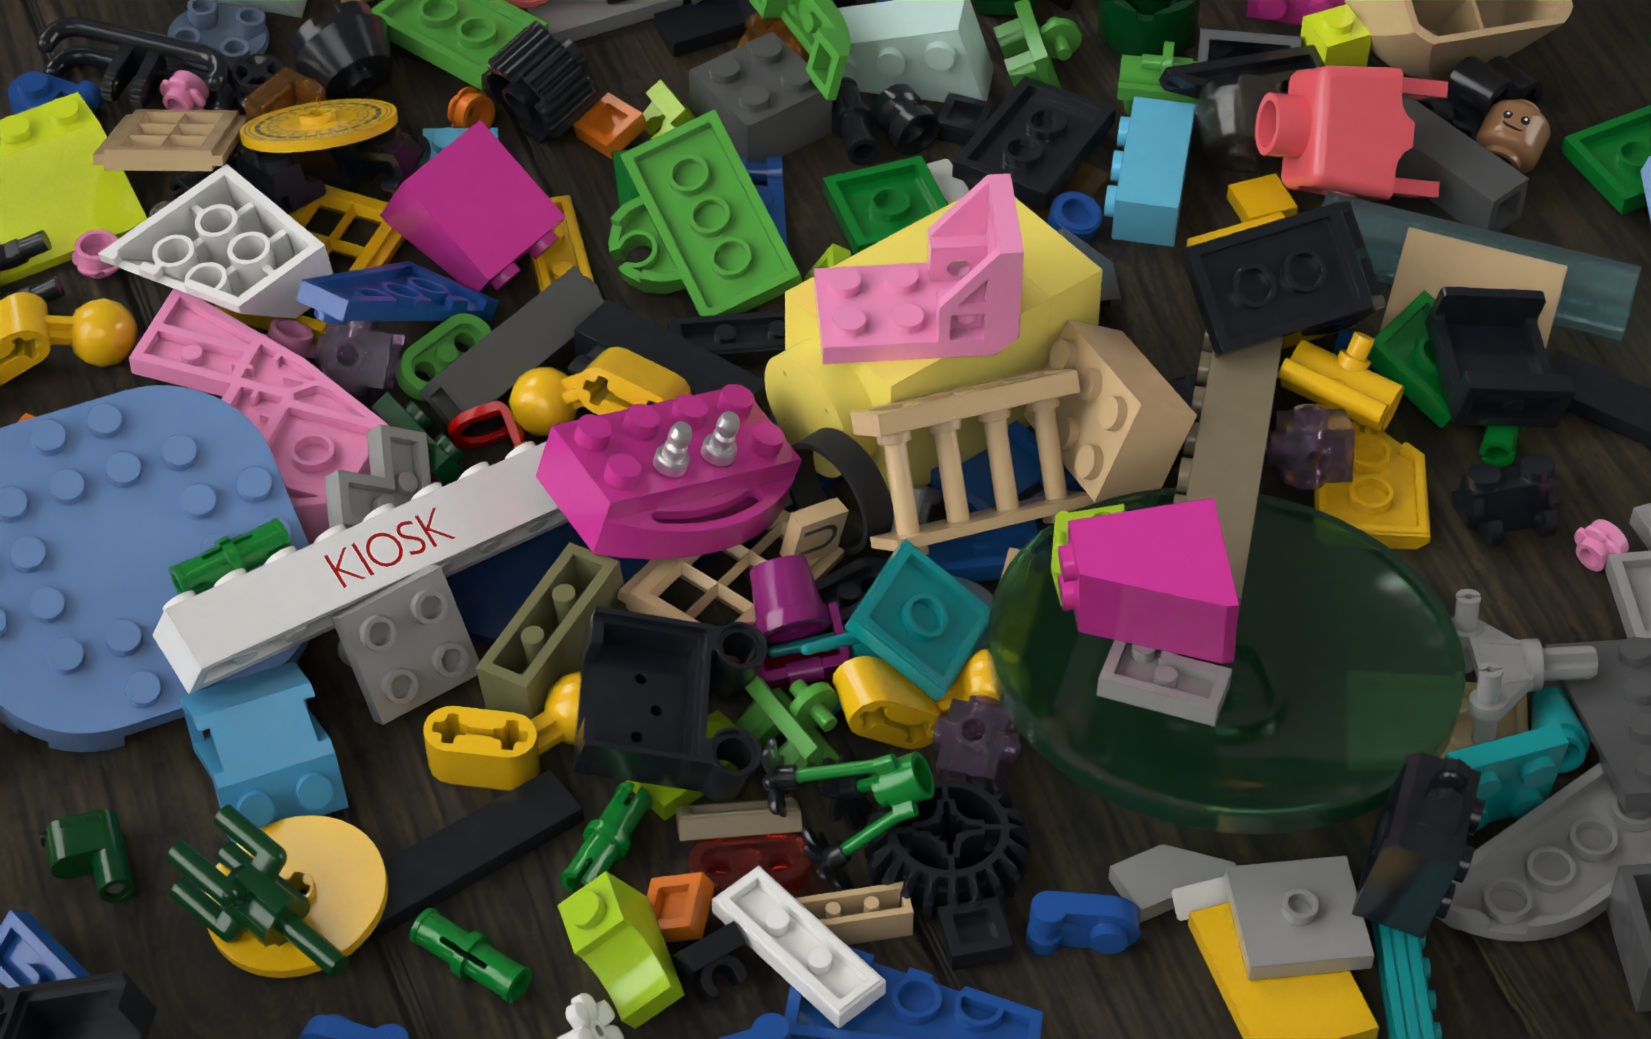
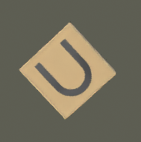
M837 497L792 512L779 554L782 557L791 555L805 556L808 561L837 551L849 510Z

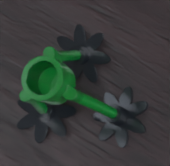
M775 738L768 740L766 749L761 753V762L767 773L763 777L762 785L765 790H769L767 805L769 811L774 815L787 816L784 795L789 794V789L799 788V783L824 779L829 781L819 784L817 790L823 797L834 798L829 807V818L832 822H837L844 817L849 828L852 830L859 829L858 811L867 813L872 810L871 803L866 798L869 791H873L877 802L882 807H892V811L843 843L837 840L829 845L823 832L815 835L807 826L802 829V836L806 843L803 846V853L811 861L818 864L816 868L818 879L821 881L828 880L834 892L854 888L852 881L841 869L851 861L850 854L899 822L917 817L919 815L917 803L931 799L935 791L930 767L925 758L916 751L900 757L890 753L875 759L852 762L848 752H844L840 755L838 763L832 758L826 757L823 759V766L800 769L797 768L796 764L784 765V755L778 754Z

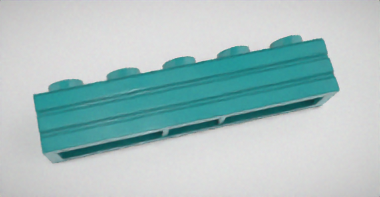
M1370 921L1389 1039H1442L1440 1022H1434L1432 1013L1436 1012L1435 990H1428L1427 981H1430L1431 978L1430 959L1422 955L1426 936L1422 939Z

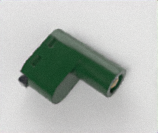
M100 809L57 819L46 825V831L39 832L41 845L46 849L50 870L54 877L67 880L94 874L99 897L108 903L125 901L134 894L136 886L119 818L114 811Z

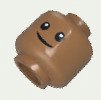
M1524 99L1503 100L1492 105L1476 135V140L1481 146L1522 174L1532 171L1539 161L1550 138V125L1534 103Z

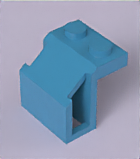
M295 661L201 689L191 694L179 696L193 750L213 780L220 809L230 804L258 828H262L272 822L285 818L306 815L323 816L349 807L331 739L307 706L306 699L315 697L313 688ZM204 730H210L211 734L203 735ZM228 836L231 842L237 843L230 836Z

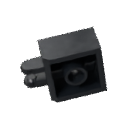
M1424 752L1405 756L1375 821L1352 915L1363 917L1364 919L1422 939L1434 916L1445 919L1456 889V884L1452 883V880L1463 883L1474 854V847L1466 845L1467 834L1474 836L1485 807V800L1476 797L1481 776L1480 771L1471 769V766L1461 761L1460 758L1445 757L1442 759Z

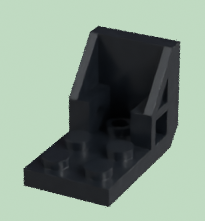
M1350 201L1332 203L1192 245L1180 252L1216 358L1301 332L1302 336L1335 333L1340 331V329L1352 327L1386 306Z

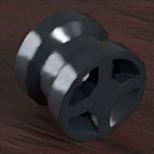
M252 54L241 58L235 63L232 68V79L237 88L235 93L236 106L241 113L256 118L285 107L287 95L282 84L284 71L281 62L277 58L267 54Z

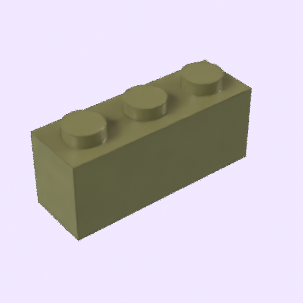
M571 542L568 543L476 666L486 709L514 712L525 715L531 720L544 712V702L549 688L560 677L581 671L583 635L595 606L626 610V604L617 599L619 589L624 586L618 560L593 554L589 549Z

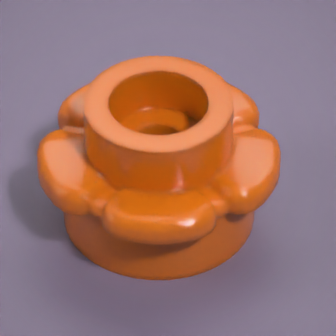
M470 86L461 89L448 105L447 116L448 120L452 122L451 128H470L481 120L489 129L495 117L494 103L483 91H477L476 87Z

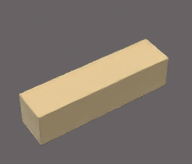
M904 882L795 898L846 945L913 935L914 912L910 898L905 899L902 897L900 907V892Z

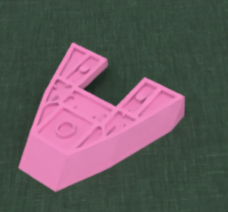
M173 288L129 357L132 374L223 396L221 400L238 409L256 426L273 454L309 545L314 544L316 538L329 529L325 477L338 469L371 475L367 432L379 424L389 425L306 359L198 297ZM430 471L431 484L440 482L442 485L443 482Z

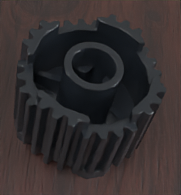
M534 21L529 26H526L493 55L487 62L489 64L487 68L490 71L481 78L486 84L485 88L490 92V97L498 105L505 100L509 107L524 120L519 125L520 129L524 131L526 136H531L533 141H538L540 144H543L550 137L553 139L559 138L603 96L602 90L596 82L582 70L583 67L581 65L586 62V57L581 49L569 38H564L561 42L555 41L549 31L538 21Z

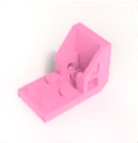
M1011 173L985 176L928 229L927 263L814 268V293L823 364L996 355L1019 338L1024 249Z

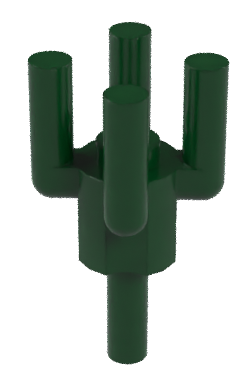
M225 805L217 812L214 824L255 858H252L236 843L228 842L220 849L217 855V861L230 871L228 876H226L184 840L176 842L167 853V860L187 876L174 884L170 896L226 943H234L242 937L246 930L265 947L273 944L280 947L289 941L331 977H337L345 970L349 958L303 920L309 913V900L279 875L287 861V853L284 848L232 805Z

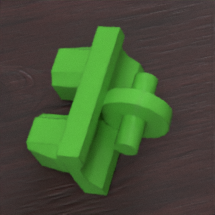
M1020 0L1015 2L1014 5L1019 18L993 27L1005 57L1004 62L1014 88L1024 76L1061 88L1051 58L1067 60L1072 56V53L1078 49L1082 41L1079 27L1070 19L1051 17L1040 28L1036 22L1030 1Z
M1164 41L1163 55L1142 54V56L1122 54L1117 99L1123 100L1127 115H1131L1134 96L1196 104L1194 121L1196 122L1200 117L1202 109L1209 108L1210 102L1165 91L1159 82V78L1166 67L1198 62L1193 61V58L1174 57L1175 42Z
M756 675L745 687L754 700L735 724L756 737L763 749L766 748L770 738H775L782 732L788 739L778 749V754L784 755V765L796 764L798 769L823 766V759L826 757H830L838 763L839 753L815 726L818 724L824 732H828L836 726L837 719L831 713L838 701V694L826 682H818L808 686L803 679H799L792 683L789 688L790 693L795 697L792 700L785 690L781 688L771 689L761 677Z

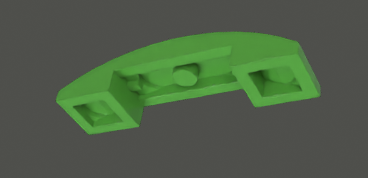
M749 0L762 18L782 19L810 55L806 71L810 75L811 81L826 100H836L851 48V39L846 22L833 1Z

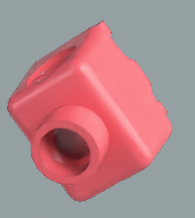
M1323 66L1298 70L1290 77L1288 94L1269 92L1262 99L1255 124L1257 148L1260 154L1264 156L1283 157L1281 179L1285 187L1291 190L1358 202L1389 200L1391 197L1411 199L1439 198L1440 182L1397 178L1395 173L1398 160L1404 152L1413 148L1415 122L1407 115L1403 107L1402 98L1416 100L1447 98L1448 82L1403 77L1402 69L1393 67Z

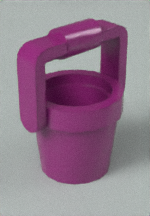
M791 555L778 557L758 564L750 570L756 621L754 623L753 621L747 623L755 626L762 632L767 645L783 644L808 638L826 630L831 624L834 636L844 633L837 603L832 602L827 605L823 603L805 556ZM848 646L838 648L839 654L825 658L817 656L787 663L783 668L770 671L765 670L763 662L757 676L761 677L768 686L787 682L791 686L792 683L799 679H803L805 683L825 679V673L836 671L840 665L849 660Z

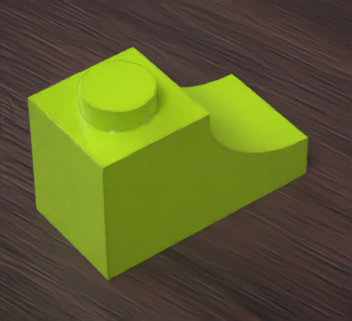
M605 871L557 905L574 954L581 957L599 978L611 997L622 1022L636 1029L685 995L647 896Z

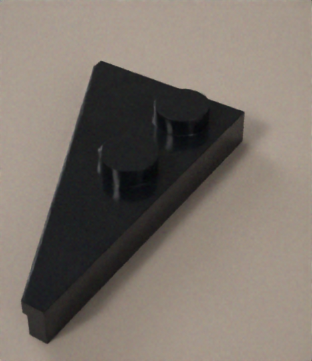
M1308 45L1166 67L1159 78V82L1165 91L1257 114L1262 99L1269 92L1288 94L1289 80L1294 72L1323 67L1325 64L1316 47Z

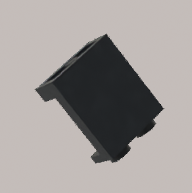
M1443 287L1440 289L1425 321V326L1452 424L1558 427L1576 391L1571 375L1553 374L1538 327V317L1546 303L1543 291Z

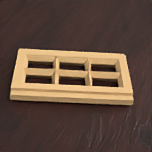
M136 109L133 114H126L95 151L93 163L94 165H104L105 170L213 171L216 166H223L239 143L241 139L240 128L250 121L249 115H239V110Z
M783 509L774 523L767 528L769 532L750 550L741 544L721 550L738 562L718 581L691 566L701 555L672 559H651L619 589L617 599L624 602L626 609L631 612L699 622L694 618L716 599L741 614L734 622L747 623L753 621L754 623L756 621L754 603L727 588V586L747 567L752 569L756 565L768 561L759 555L778 537L784 539L791 513ZM838 547L837 551L808 560L814 580L817 581L825 577L843 559L845 550ZM678 577L705 592L685 613L659 598ZM726 655L733 662L739 663L741 661L737 657Z

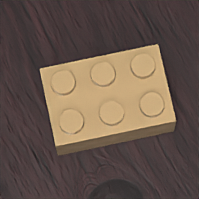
M1067 320L1059 339L1051 348L1049 360L1045 369H1074L1078 372L1080 392L1059 397L1060 406L1055 408L1063 464L1094 502L1108 505L1124 504L1125 508L1136 510L1151 508L1197 414L1123 331ZM1025 409L1023 416L1035 429L1032 411H1026Z

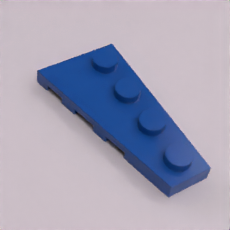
M410 261L303 279L296 297V301L315 309L314 316L335 325H345L347 321H445L451 316L461 313L472 314L482 320H493L499 300Z
M852 947L850 949L886 980V993L838 1029L790 985L785 1018L790 1025L791 1039H1040L1043 1020L1042 1011L965 986L961 991L935 983L932 974L909 967L907 973L874 963L873 954Z

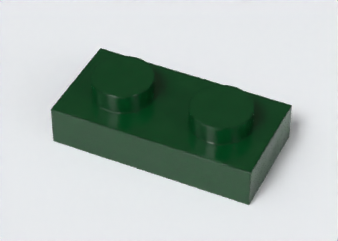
M386 392L372 406L374 411L389 426L426 433L430 471L445 485L457 481L461 474L465 472L458 464L465 457L463 452L443 432L436 438L428 432L435 423L414 401L410 400L403 407L390 393Z

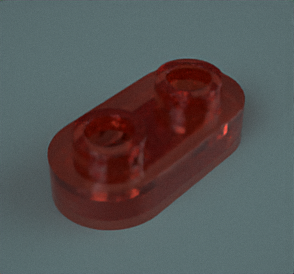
M790 832L704 839L693 847L688 858L689 873L703 872L715 883L712 899L757 866H760L787 892L792 894L802 889L809 881L811 860L803 853V846L806 844L804 839ZM777 868L787 869V870H781V871H772V870L777 869ZM722 873V874H725V875H723V876H716V875H714V874Z

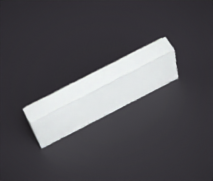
M760 866L754 868L712 899V913L725 925L734 921L746 944L838 1029L886 993V980Z

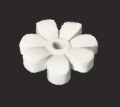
M581 993L572 998L571 1005L566 1008V1019L573 1027V1030L557 1037V1039H624V1036L618 1026L609 1025L615 1018V1013L611 1006L605 1000L596 1003L591 995Z

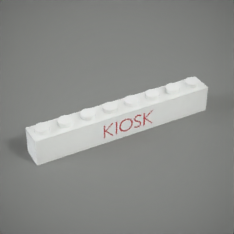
M533 441L523 443L513 449L505 457V460L491 466L486 461L480 462L462 473L457 481L446 486H442L440 482L432 483L418 491L411 501L396 508L392 503L384 504L370 512L363 522L348 529L343 524L336 525L319 535L314 544L298 551L295 546L286 547L268 558L264 566L248 573L244 568L233 570L220 578L213 588L198 595L192 590L183 592L164 605L162 609L163 614L153 633V637L188 694H191L334 629L335 626L331 615L431 564L442 567L445 577H448L569 522L536 478L546 442L537 446Z

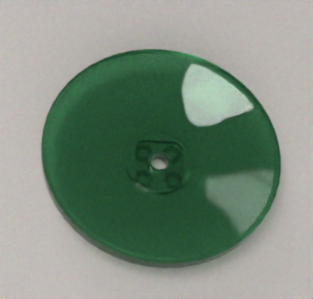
M1177 488L1140 491L1109 498L1077 511L1124 504L1126 511L1170 505L1174 502L1175 494L1186 496L1187 493L1176 491ZM1258 493L1237 623L1234 662L1221 664L1180 655L1232 669L1230 687L1215 727L1096 696L1098 679L1114 640L1079 632L1074 610L1064 611L1060 605L1051 573L1054 523L1029 541L1010 562L998 583L991 603L987 633V661L995 691L1014 726L1028 743L1051 765L1079 785L1124 808L1164 822L1224 833L1274 834L1323 828L1352 820L1384 806L1406 755L1424 752L1440 758L1449 745L1458 722L1465 690V661L1462 645L1450 615L1429 584L1405 560L1364 531L1322 511L1283 498Z

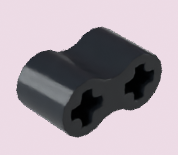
M1469 56L1455 67L1448 80V94L1483 119H1485L1493 104L1503 100L1524 99L1537 106L1544 88L1540 81L1503 56L1494 57L1488 62H1484L1476 56Z

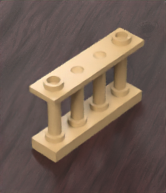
M1046 368L850 412L854 435L876 437L877 445H883L893 504L896 531L871 536V548L895 551L907 539L927 555L929 554L928 545L1038 518H1042L1043 523H1055V515L1061 510H1067L1069 513L1075 512L1076 509L1096 505L1097 502H1094L1087 492L1067 490L1055 408L1060 406L1059 397L1080 392L1077 370ZM1025 405L1026 411H1032L1045 495L1018 501L1006 419L1011 417L1010 408ZM976 416L977 422H983L996 507L969 513L956 430L962 428L961 419ZM927 427V433L934 434L947 519L919 525L906 441L912 439L911 430Z

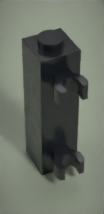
M610 299L603 302L574 329L575 359L568 367V372L573 375L582 372L606 349L621 347L677 373L688 383L692 395L720 390L729 384L742 385L753 393L755 402L769 418L770 410L767 407L765 380Z

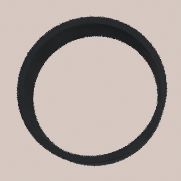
M827 427L817 430L791 446L802 459L789 492L797 511L829 500L816 474L813 451L825 457L838 469L857 499L863 519V531L855 528L849 522H845L838 547L845 550V555L858 554L871 545V536L890 531L893 524V506L889 490L874 461L854 439L842 431Z

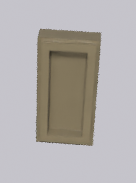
M793 797L785 798L786 817L772 814L769 811L767 799L679 806V809H676L677 831L680 841L802 832L801 809L797 800H794Z

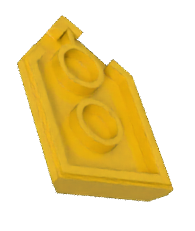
M1356 421L1351 422L1350 429L1336 439H1327L1313 449L1315 533L1318 540L1326 546L1417 550L1430 543L1425 454L1408 442L1401 444L1386 432H1377Z

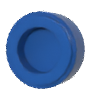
M1065 192L1054 199L1047 216V224L1057 232L1064 227L1082 241L1088 243L1095 238L1103 217L1102 210L1098 203L1086 194Z

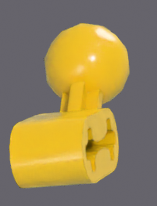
M20 292L0 300V386L42 362L51 350L50 345L71 346L74 354L85 363L100 368L119 364L130 356L137 343L138 329L132 313L121 303L106 298L85 303L75 310L73 316L48 315L46 302L43 298L33 293Z
M611 347L603 351L582 372L567 376V374L553 367H537L519 376L514 384L509 398V405L515 421L525 431L537 437L549 436L552 425L574 421L578 408L583 406L597 415L626 410L635 404L649 405L673 400L682 394L692 395L688 383L677 373L628 349Z
M980 649L971 654L948 692L937 702L885 660L877 657L860 656L845 661L836 669L832 680L847 723L853 733L903 749H918L932 744L944 732L945 722L943 717L963 711L969 717L985 723L1002 722L1018 713L1026 700L1029 688L1027 673L1021 663L1013 654L999 649Z
M580 671L560 677L549 688L544 702V712L531 720L525 715L514 712L461 706H445L435 710L427 717L424 723L427 761L432 775L439 781L448 784L508 791L538 776L540 773L539 755L562 741L569 745L575 744Z

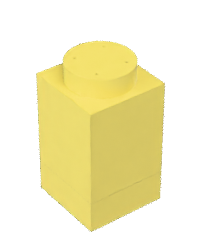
M1015 197L1024 249L1019 338L996 355L838 364L822 363L813 276L785 291V351L772 357L765 369L764 379L767 399L776 423L784 432L785 439L791 446L821 428H834L844 432L854 439L874 461L884 478L891 497L883 445H877V440L874 436L854 435L850 412L1045 369L1051 348L1059 339L1067 320L1099 325L1103 269ZM960 199L830 268L927 263L928 229ZM1025 405L1010 408L1011 417L1006 419L1007 430L1008 425L1016 420L1025 427L1031 425L1023 416L1026 409ZM976 416L961 419L962 428L956 430L961 463L987 449L983 422H977ZM927 427L911 430L912 439L906 441L913 485L929 484L931 470L938 466L934 434L927 433ZM813 451L814 466L817 473L830 478L842 475L830 461Z

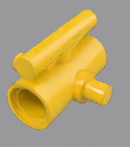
M1355 331L1347 350L1341 349L1338 355L1302 340L1295 348L1290 359L1286 358L1282 363L1277 378L1281 379V387L1317 403L1314 411L1318 415L1310 431L1312 435L1322 440L1332 438L1338 423L1343 424L1347 417L1380 433H1383L1388 427L1401 401L1404 386L1368 370L1371 362L1367 357L1375 341L1372 337Z

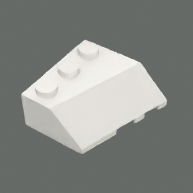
M228 164L219 168L98 253L100 260L237 313L248 315L297 318L311 308L296 301L301 281L303 279L334 274L325 245Z

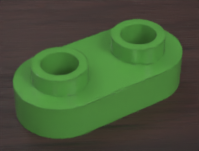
M467 313L456 314L445 320L407 348L396 368V379L400 388L408 396L420 401H426L419 391L430 381L421 380L416 376L415 371L425 372L430 377V380H432L465 353L459 351L454 343H463L470 349L492 332L490 327L481 318Z

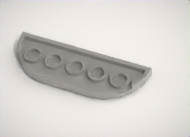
M1599 762L1476 849L1463 883L1452 880V883L1456 884V889L1445 919L1436 918L1453 929L1502 941H1537L1555 938L1574 931L1592 921L1607 909L1618 866L1651 863V811L1626 813Z

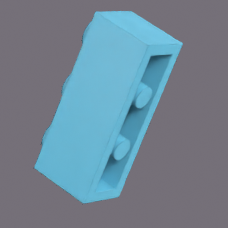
M1134 96L1131 116L1120 117L1117 147H1123L1124 151L1114 150L1110 181L1118 182V186L1108 185L1104 207V216L1113 217L1111 239L1174 247L1192 142L1196 104Z

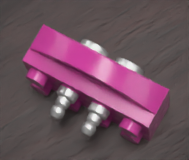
M729 384L720 390L696 395L682 394L673 400L649 405L635 404L626 410L602 415L588 414L582 416L579 420L552 425L536 478L593 554L633 559H672L699 556L725 550L749 541L765 531L781 514L802 459L787 442L782 429L773 424L755 402L753 393L742 385Z

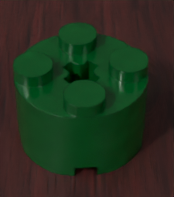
M1099 0L1097 34L1110 49L1121 55H1163L1164 41L1175 42L1173 53L1175 57L1192 48L1196 43L1200 0Z

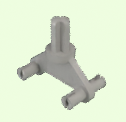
M1462 589L1456 593L1455 616L1450 618L1447 623L1446 638L1452 644L1451 660L1449 662V665H1451L1450 669L1459 674H1466L1475 670L1477 677V689L1470 693L1468 701V712L1474 718L1471 742L1474 745L1497 740L1498 720L1502 719L1527 692L1541 691L1544 681L1591 679L1597 675L1598 656L1595 647L1542 648L1541 642L1537 638L1516 640L1478 619L1481 602L1480 593L1473 589Z

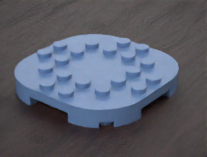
M153 385L124 390L0 428V721L6 727L17 734L21 730L33 737L47 741L49 748L71 752H97L125 746V736L185 717L179 696L188 694L153 637V633L163 614L162 609L164 605L179 595L171 580L172 576L169 573V567L187 559L189 560L215 547V541L224 536L232 539L269 522L273 518H278L288 533L291 546H295L297 551L309 546L266 440L256 426L238 409L213 395L199 390L171 385ZM310 640L202 689L295 661L298 665V661Z

